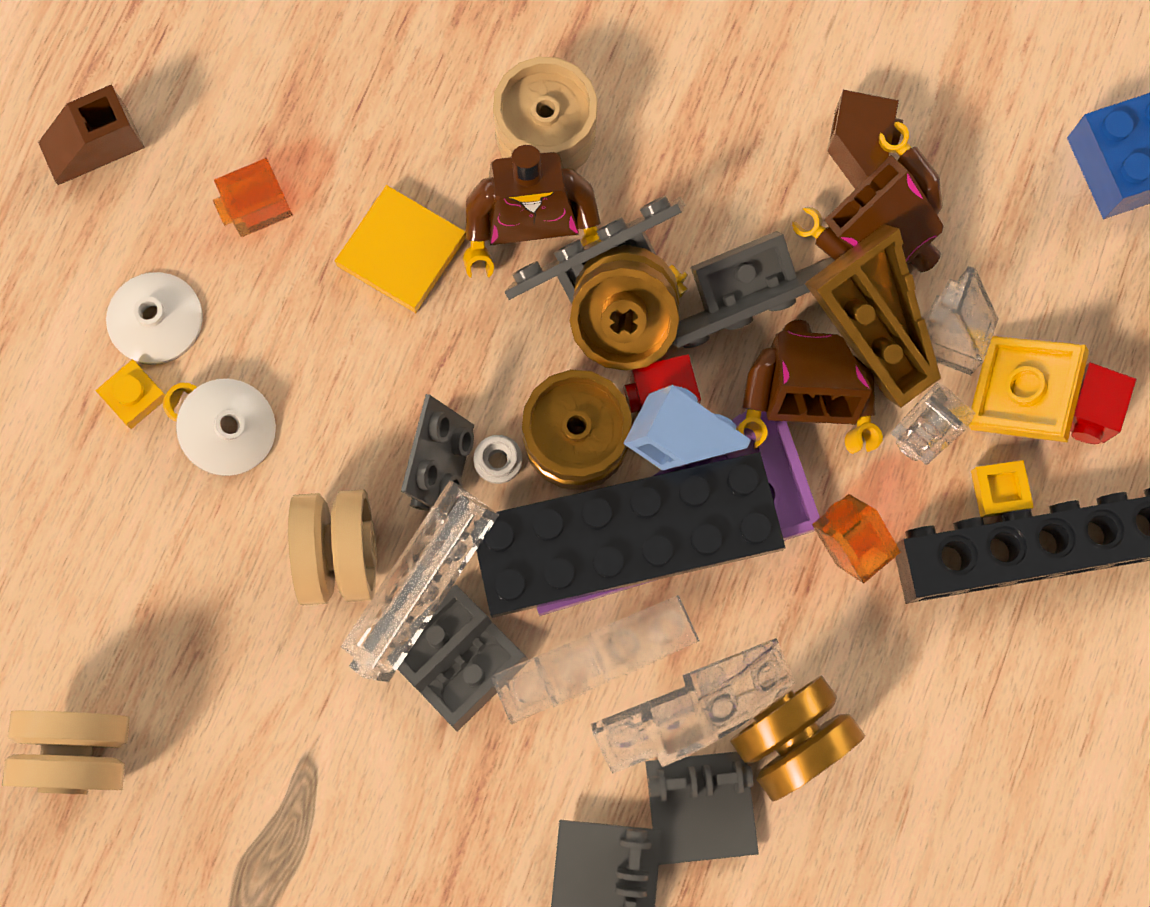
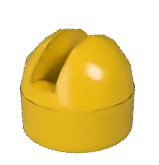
M178 383L167 391L163 399V408L170 419L175 422L177 421L178 414L174 412V409L178 405L184 392L190 394L197 386L190 383Z

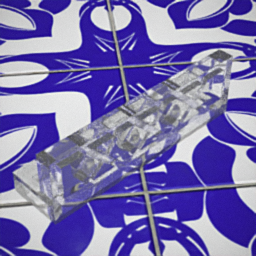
M448 482L375 593L373 600L369 602L341 645V648L354 658L349 665L351 669L362 678L383 682L391 680L484 539V536L498 518V513L457 483ZM458 499V501L450 511L449 515L447 516V513L449 512L455 501ZM427 546V548L425 549V551H424V553L422 554V556L419 557L420 554L422 553V551L424 550V548ZM400 587V589L398 590L397 594L395 595V597H394L393 600H392L393 595L395 594V592L397 591V589ZM373 628L372 632L370 633V635L361 647L360 645L362 644L370 630Z

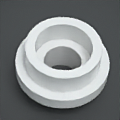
M489 436L476 447L474 452L475 469L480 477L487 482L494 484L509 482L517 476L521 469V450L518 444L507 436ZM495 453H502L508 460L505 466L494 468L489 463L490 457Z

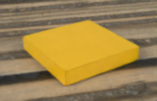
M386 185L335 259V263L339 268L417 313L465 241L466 231Z
M989 336L967 425L971 430L1068 443L1089 354L1087 346L1084 344Z

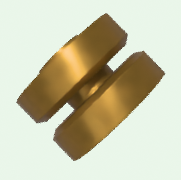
M627 245L611 248L588 260L576 279L569 322L574 341L588 358L605 368L624 371L647 367L664 356L676 339L679 323L678 286L674 273L665 261L645 248Z
M567 370L549 376L534 388L523 410V443L529 463L544 480L560 488L584 490L604 483L619 470L628 452V447L623 443L631 429L632 416L625 396L611 380L593 371ZM575 425L584 428V432L575 435L571 433Z
M822 675L795 693L791 690L754 716L755 721L730 740V743L745 763L757 762L775 750L779 754L761 769L757 781L772 802L787 796L845 756L865 738V734L850 714H839L818 726L816 721L833 708L837 699V695Z

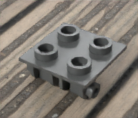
M429 394L425 395L401 492L412 498L410 506L413 508L429 511L431 507L447 517H452L455 503L459 500L462 493L461 478L466 457L472 451L474 444V424Z
M738 752L645 761L652 828L662 830L659 865L759 854L751 787H753L751 766H748V763L742 760Z
M559 820L551 907H655L662 830Z

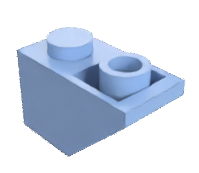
M671 385L648 394L623 444L661 470H667L746 449L750 439L736 430V424L723 415L712 413L700 405L697 397L685 388Z

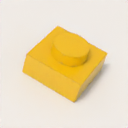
M133 359L95 390L130 429L134 428L161 405L165 396L163 391Z
M1024 460L979 466L971 470L980 517L999 516L1016 510L1034 508Z

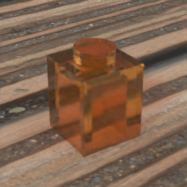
M267 157L214 179L220 193V197L213 199L217 212L224 226L233 223L241 238L293 216Z
M850 494L832 504L826 513L812 524L836 566L863 584L901 553L878 511Z

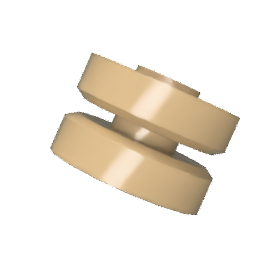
M538 56L519 62L503 75L494 92L493 101L495 138L503 158L511 157L514 149L519 146L532 145L540 151V154L550 152L560 154L564 168H571L576 171L587 161L595 146L598 98L591 80L578 66L561 58Z
M365 489L339 491L333 501L331 515L328 503L320 493L293 495L290 500L288 513V545L291 576L298 603L302 606L327 604L334 592L335 578L339 593L347 602L373 600L376 585L377 549L371 508Z
M10 711L7 738L18 744L41 745L40 755L13 754L6 758L2 786L37 788V793L88 794V790H123L125 763L118 758L92 757L93 747L119 748L126 744L130 717L83 712Z

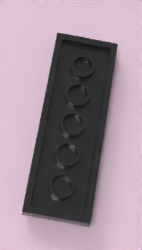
M761 452L469 518L491 618L780 552L786 548Z

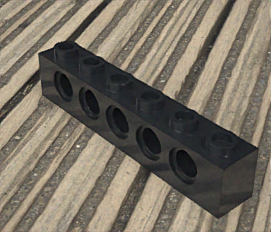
M1150 488L1144 490L1145 497L1128 500L1127 492L1113 493L1097 498L1098 505L1080 508L1079 500L1062 502L1049 506V514L1032 516L1031 509L1016 510L1002 514V522L985 525L983 517L965 519L953 523L954 530L936 533L935 526H924L905 532L906 539L893 546L905 604L1150 561V536L1143 534L1136 524L1137 514L1147 518L1150 523ZM1089 522L1097 524L1102 529L1104 534L1102 545L1095 543L1088 534ZM1041 530L1049 532L1055 538L1057 544L1055 553H1050L1041 546L1039 541ZM992 539H999L1008 547L1009 558L1007 562L996 559L992 554L990 548ZM944 547L953 548L959 553L962 561L959 571L952 570L944 564L942 560V550Z

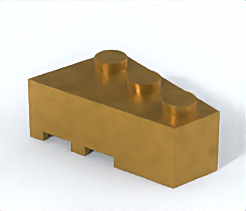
M883 224L808 280L805 285L857 358L871 370L874 382L884 396L902 408L940 380L941 375L925 319L921 316L916 299L914 279L907 267L902 249V244L904 243L900 229Z

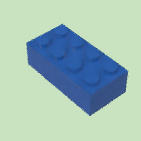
M1150 93L1084 114L1068 135L1067 140L1102 218L1106 219L1150 204Z

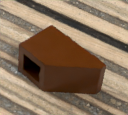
M112 84L67 103L38 141L57 185L145 148L127 107Z
M843 89L835 109L827 152L856 189L889 157L890 153L880 146V133L883 134L886 142L890 145H898L901 132L896 129L894 122L903 123V119L896 118L899 100Z

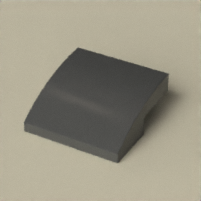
M456 584L383 653L457 732L529 662L528 658Z

